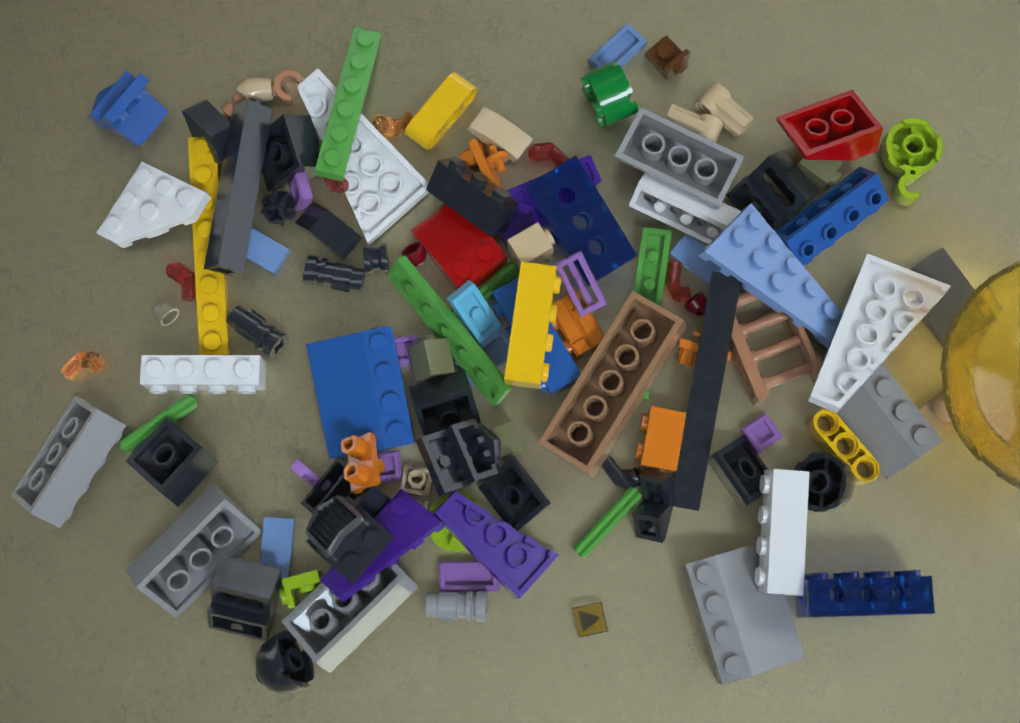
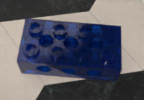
M576 155L524 188L525 195L544 226L551 233L564 258L566 259L581 251L596 281L638 256ZM558 192L568 193L571 203H561L558 198ZM575 216H580L585 220V229H578L574 225L573 220ZM590 241H596L600 244L601 252L599 255L593 254L590 251ZM579 260L573 261L585 286H590L591 284Z
M921 570L894 571V577H890V571L863 572V578H859V572L833 573V579L828 578V573L804 574L803 596L795 595L797 618L935 614L932 576H921ZM831 589H832L833 592H834V599H833V601H832V599H831V597H830V591H831ZM862 589L864 591V598L861 595Z

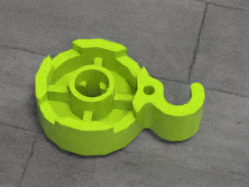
M905 118L900 123L894 125L883 138L880 147L881 160L886 169L899 178V181L893 186L892 196L898 204L903 206L912 205L920 196L918 192H908L905 186H911L919 177L927 174L939 161L943 151L941 135H937L936 131L929 126L931 123L919 118ZM908 144L912 145V150H916L915 153L907 149Z

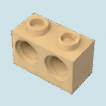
M539 223L532 225L507 240L508 257L517 267L519 273L521 262L543 265L552 263L554 252L552 245L555 244V241L547 228L543 230Z

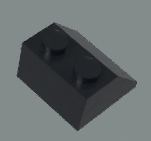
M282 114L270 125L262 167L267 191L288 187L296 173L305 172L308 180L316 176L315 167L321 147L311 115Z
M465 369L408 387L423 436L446 430L451 425L474 418L477 424H482Z
M168 417L125 461L177 507L219 463Z

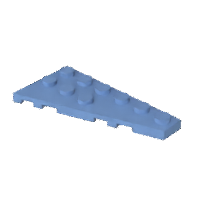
M752 204L746 206L698 256L706 262L711 260L720 267L719 271L727 277L732 275L742 282L745 290L776 312L780 313L783 311L792 318L791 322L799 328L802 326L813 333L814 339L829 349L843 313Z

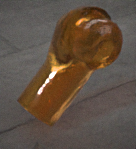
M409 111L397 120L377 115L373 119L372 125L382 135L398 137L405 132L413 116Z
M95 351L78 353L60 372L71 381L83 368L89 367L94 372L100 371L105 365V360L99 357L100 354Z

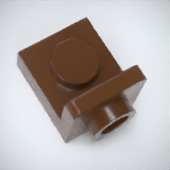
M666 35L646 51L645 58L668 80L674 74L679 76L687 69L691 52L688 49L682 52Z

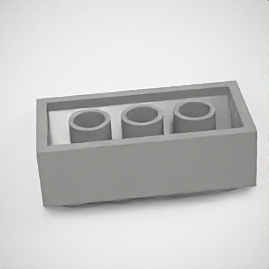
M642 107L639 108L615 155L616 159L718 208L745 157Z
M883 363L836 413L877 460L880 472L886 479L916 461L943 441Z
M75 395L10 496L30 514L61 528L63 523L72 516L74 506L79 498L89 489L90 481L97 470L101 469L105 464L107 454L113 445L121 439L126 425Z
M212 484L126 569V572L138 590L175 618H178L210 586L222 555L238 557L263 531L230 497L215 484Z
M396 563L389 568L387 566L377 573L376 579L345 602L340 600L321 583L281 622L312 660L331 673L419 586Z

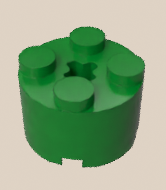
M613 60L585 73L580 78L587 102L593 101L592 105L595 110L593 113L599 127L605 125L608 127L638 112L637 102L631 103L629 98L631 93H633L622 67L620 64L617 65V60Z

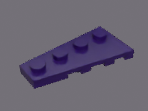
M591 155L507 190L511 194L510 197L519 203L506 232L500 234L507 251L508 239L536 223H539L542 228L602 181Z
M402 488L374 518L394 538L361 576L351 584L335 568L331 567L320 579L343 602L376 579L377 573L387 566L390 568L399 562L398 558L411 548L415 550L424 543L423 539L434 531L438 533L446 527L437 517Z
M456 491L452 492L432 513L515 599H520L559 556L552 550L539 545L537 541L529 536H525L513 529L511 525L503 520L492 516L487 510Z

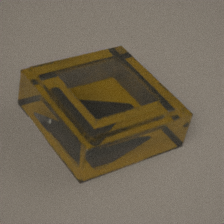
M602 601L572 608L578 638L608 632Z

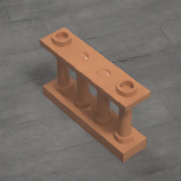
M748 291L741 293L738 297L737 307L756 301L758 298ZM775 311L746 323L738 322L736 316L734 319L729 348L753 405L765 401L769 397L768 392H770V388L809 374L812 383L816 382L823 364L821 357L818 354L815 355L804 327L799 328L791 322L792 318L783 311L780 313ZM786 320L792 334L791 337L756 350L753 348L749 349L745 339L748 337L747 334ZM792 348H798L804 363L768 377L760 375L756 366L759 364V361Z

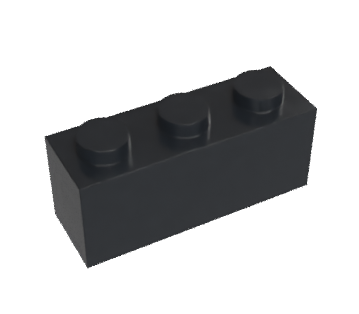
M458 157L438 160L426 187V191L490 237L506 232L519 204L510 197L511 194L507 190L490 183L487 176L473 171L463 159Z

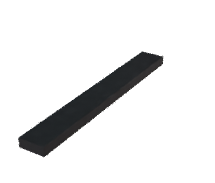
M712 271L686 409L678 466L673 479L674 507L699 511L741 286V282L732 275L727 277L723 273Z

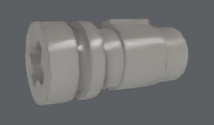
M467 591V594H459L458 592L427 593L425 602L426 617H438V621H457L458 618H466V621L476 619V622H487L488 592L477 591V594H474L473 591Z

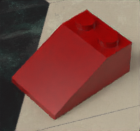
M853 89L780 115L776 119L805 160H856L877 152L883 131L882 125Z
M447 205L411 230L412 234L418 242L422 243L427 254L455 291L468 280L478 287L507 264V256L492 236L490 237Z

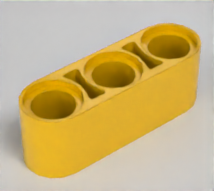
M452 72L411 119L405 129V134L425 150H431L472 102L477 94V87L457 72Z
M822 409L809 418L807 423L809 434L825 452L842 458L850 466L854 474L855 484L863 485L878 477L880 467L877 460L835 412ZM819 417L825 418L828 421V431H822L818 427L817 420ZM838 440H843L848 444L849 451L847 455L838 451ZM858 463H863L867 466L869 473L866 478L858 474Z

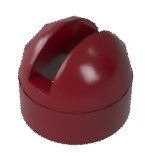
M414 242L405 247L401 255H405L415 267H418L425 263L427 253L421 242Z
M699 291L684 304V308L693 316H702L705 312L707 297L702 291Z

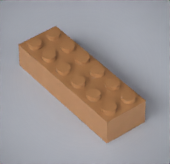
M632 291L538 444L594 478L686 329L684 319Z

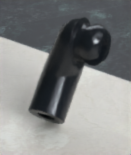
M612 456L603 462L602 469L617 487H638L641 484L640 474L643 472L641 469H621Z

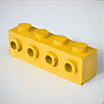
M521 262L504 384L540 389L541 381L547 382L550 364L544 363L545 352H551L554 336V334H548L549 322L555 323L558 305H552L553 293H560L562 276H556L557 266Z

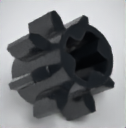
M274 189L271 195L265 194L261 201L264 207L260 213L264 214L270 224L284 226L287 219L292 221L297 213L294 210L297 201L293 200L288 191Z

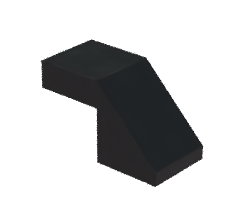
M203 100L182 110L192 137H205L215 163H223L230 122L208 100Z
M313 201L295 221V224L301 230L315 237L328 251L343 260L362 239L358 233L332 212Z
M644 469L640 474L644 500L632 512L636 537L663 543L666 539L675 502L672 474Z

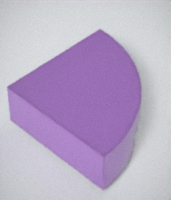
M298 459L291 466V470L307 481L312 487L321 478Z

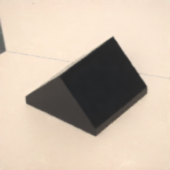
M745 435L709 457L708 464L739 509L749 505L763 495L759 487L760 478L764 475V470L768 468Z
M513 455L497 469L499 472L497 475L485 480L478 488L501 519L511 525L513 529L519 531L547 510L551 503Z

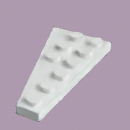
M317 68L297 86V89L309 115H311L321 142H323L337 88ZM361 114L344 181H340L366 241L368 245H371L429 192L426 191L428 182Z
M867 253L808 402L837 413L940 301L951 286Z

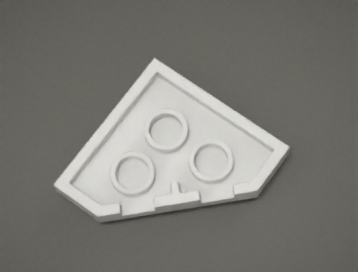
M141 162L98 229L97 234L121 248H126L133 245V241L147 237L150 239L170 232L169 228L182 223L186 226L196 222L211 197L206 192Z

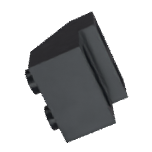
M781 150L769 155L750 175L745 176L730 190L726 196L740 211L752 204L758 212H761V216L775 231L800 212L820 192L788 154ZM765 173L793 205H787L783 202L782 196L773 190L772 184L765 181L763 177Z
M337 457L301 501V504L312 514L317 506L335 496L345 498L348 495L350 498H353L354 493L351 492L350 481L344 479V468L347 463L341 458ZM376 486L364 489L361 495L355 498L354 501L371 517L375 518L391 498Z
M222 555L210 583L211 604L207 611L208 627L266 642L273 627L280 595L279 588L282 586L281 569L271 564H258L246 561L241 557ZM224 592H226L233 596L239 595L245 597L246 599H256L262 602L263 604H256L249 600L243 601L236 597L224 596L223 594Z

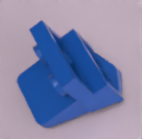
M126 71L116 83L97 94L92 112L87 118L106 131L110 129L133 145L141 146L167 116V109L147 93L148 90L145 88V85L150 81L140 72L135 78Z

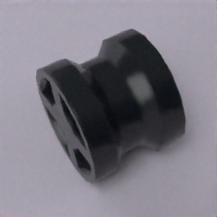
M386 243L373 248L370 245L363 246L366 274H372L374 270L389 272V256Z

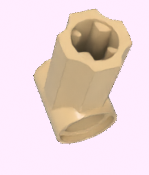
M713 82L694 103L696 110L700 114L706 113L719 118L724 124L723 127L736 138L747 129L754 118L735 103L729 91L717 82Z
M672 104L665 118L715 143L724 125L719 118L706 113L698 115L675 104Z

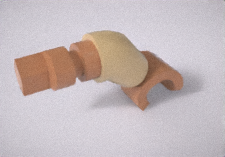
M289 69L280 72L274 82H272V78L249 77L241 81L234 88L236 92L231 96L232 102L229 103L227 101L221 108L224 112L223 116L231 122L233 105L245 101L247 98L265 102L274 100V96H278L285 104L293 105L291 95L284 93L283 88L289 82L300 84L304 79L299 72Z

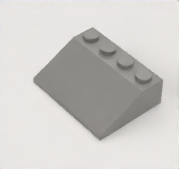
M756 544L681 565L717 683L721 685L752 677L805 658L785 594L758 591V586L755 584V570L759 567L760 555L757 554Z

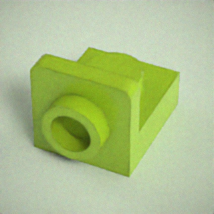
M314 570L282 579L283 587H280L279 591L283 605L288 604V608L294 610L299 605L296 590H299L300 594L313 592L317 585L322 583L320 581L323 577L322 571Z

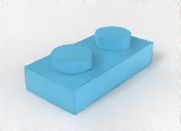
M468 280L447 298L477 343H483L502 326L473 282Z

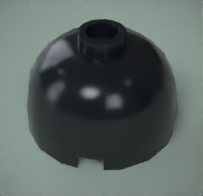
M813 452L808 454V457L802 462H798L794 471L809 472L808 510L819 513L833 512L844 507L851 499L855 488L854 474L850 466L842 458L827 452Z
M281 631L272 636L261 645L256 655L257 680L266 689L277 695L298 693L310 686L308 682L314 679V667L311 657L304 649L301 652L299 645L296 643L297 640L289 631Z

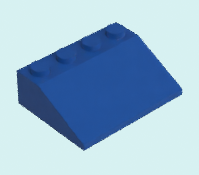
M392 326L306 344L329 460L348 456L342 452L341 441L352 435L360 437L369 432L374 434L377 451L416 443Z

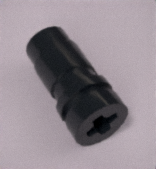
M308 255L303 273V283L311 285L317 283V286L323 287L324 284L330 285L331 289L349 292L350 290L362 291L365 269L338 262H328V258L319 260L318 256Z
M238 305L227 317L226 323L247 340L255 343V347L271 359L278 356L287 344L288 334L273 324L268 325L266 318L253 309L248 311L243 306Z

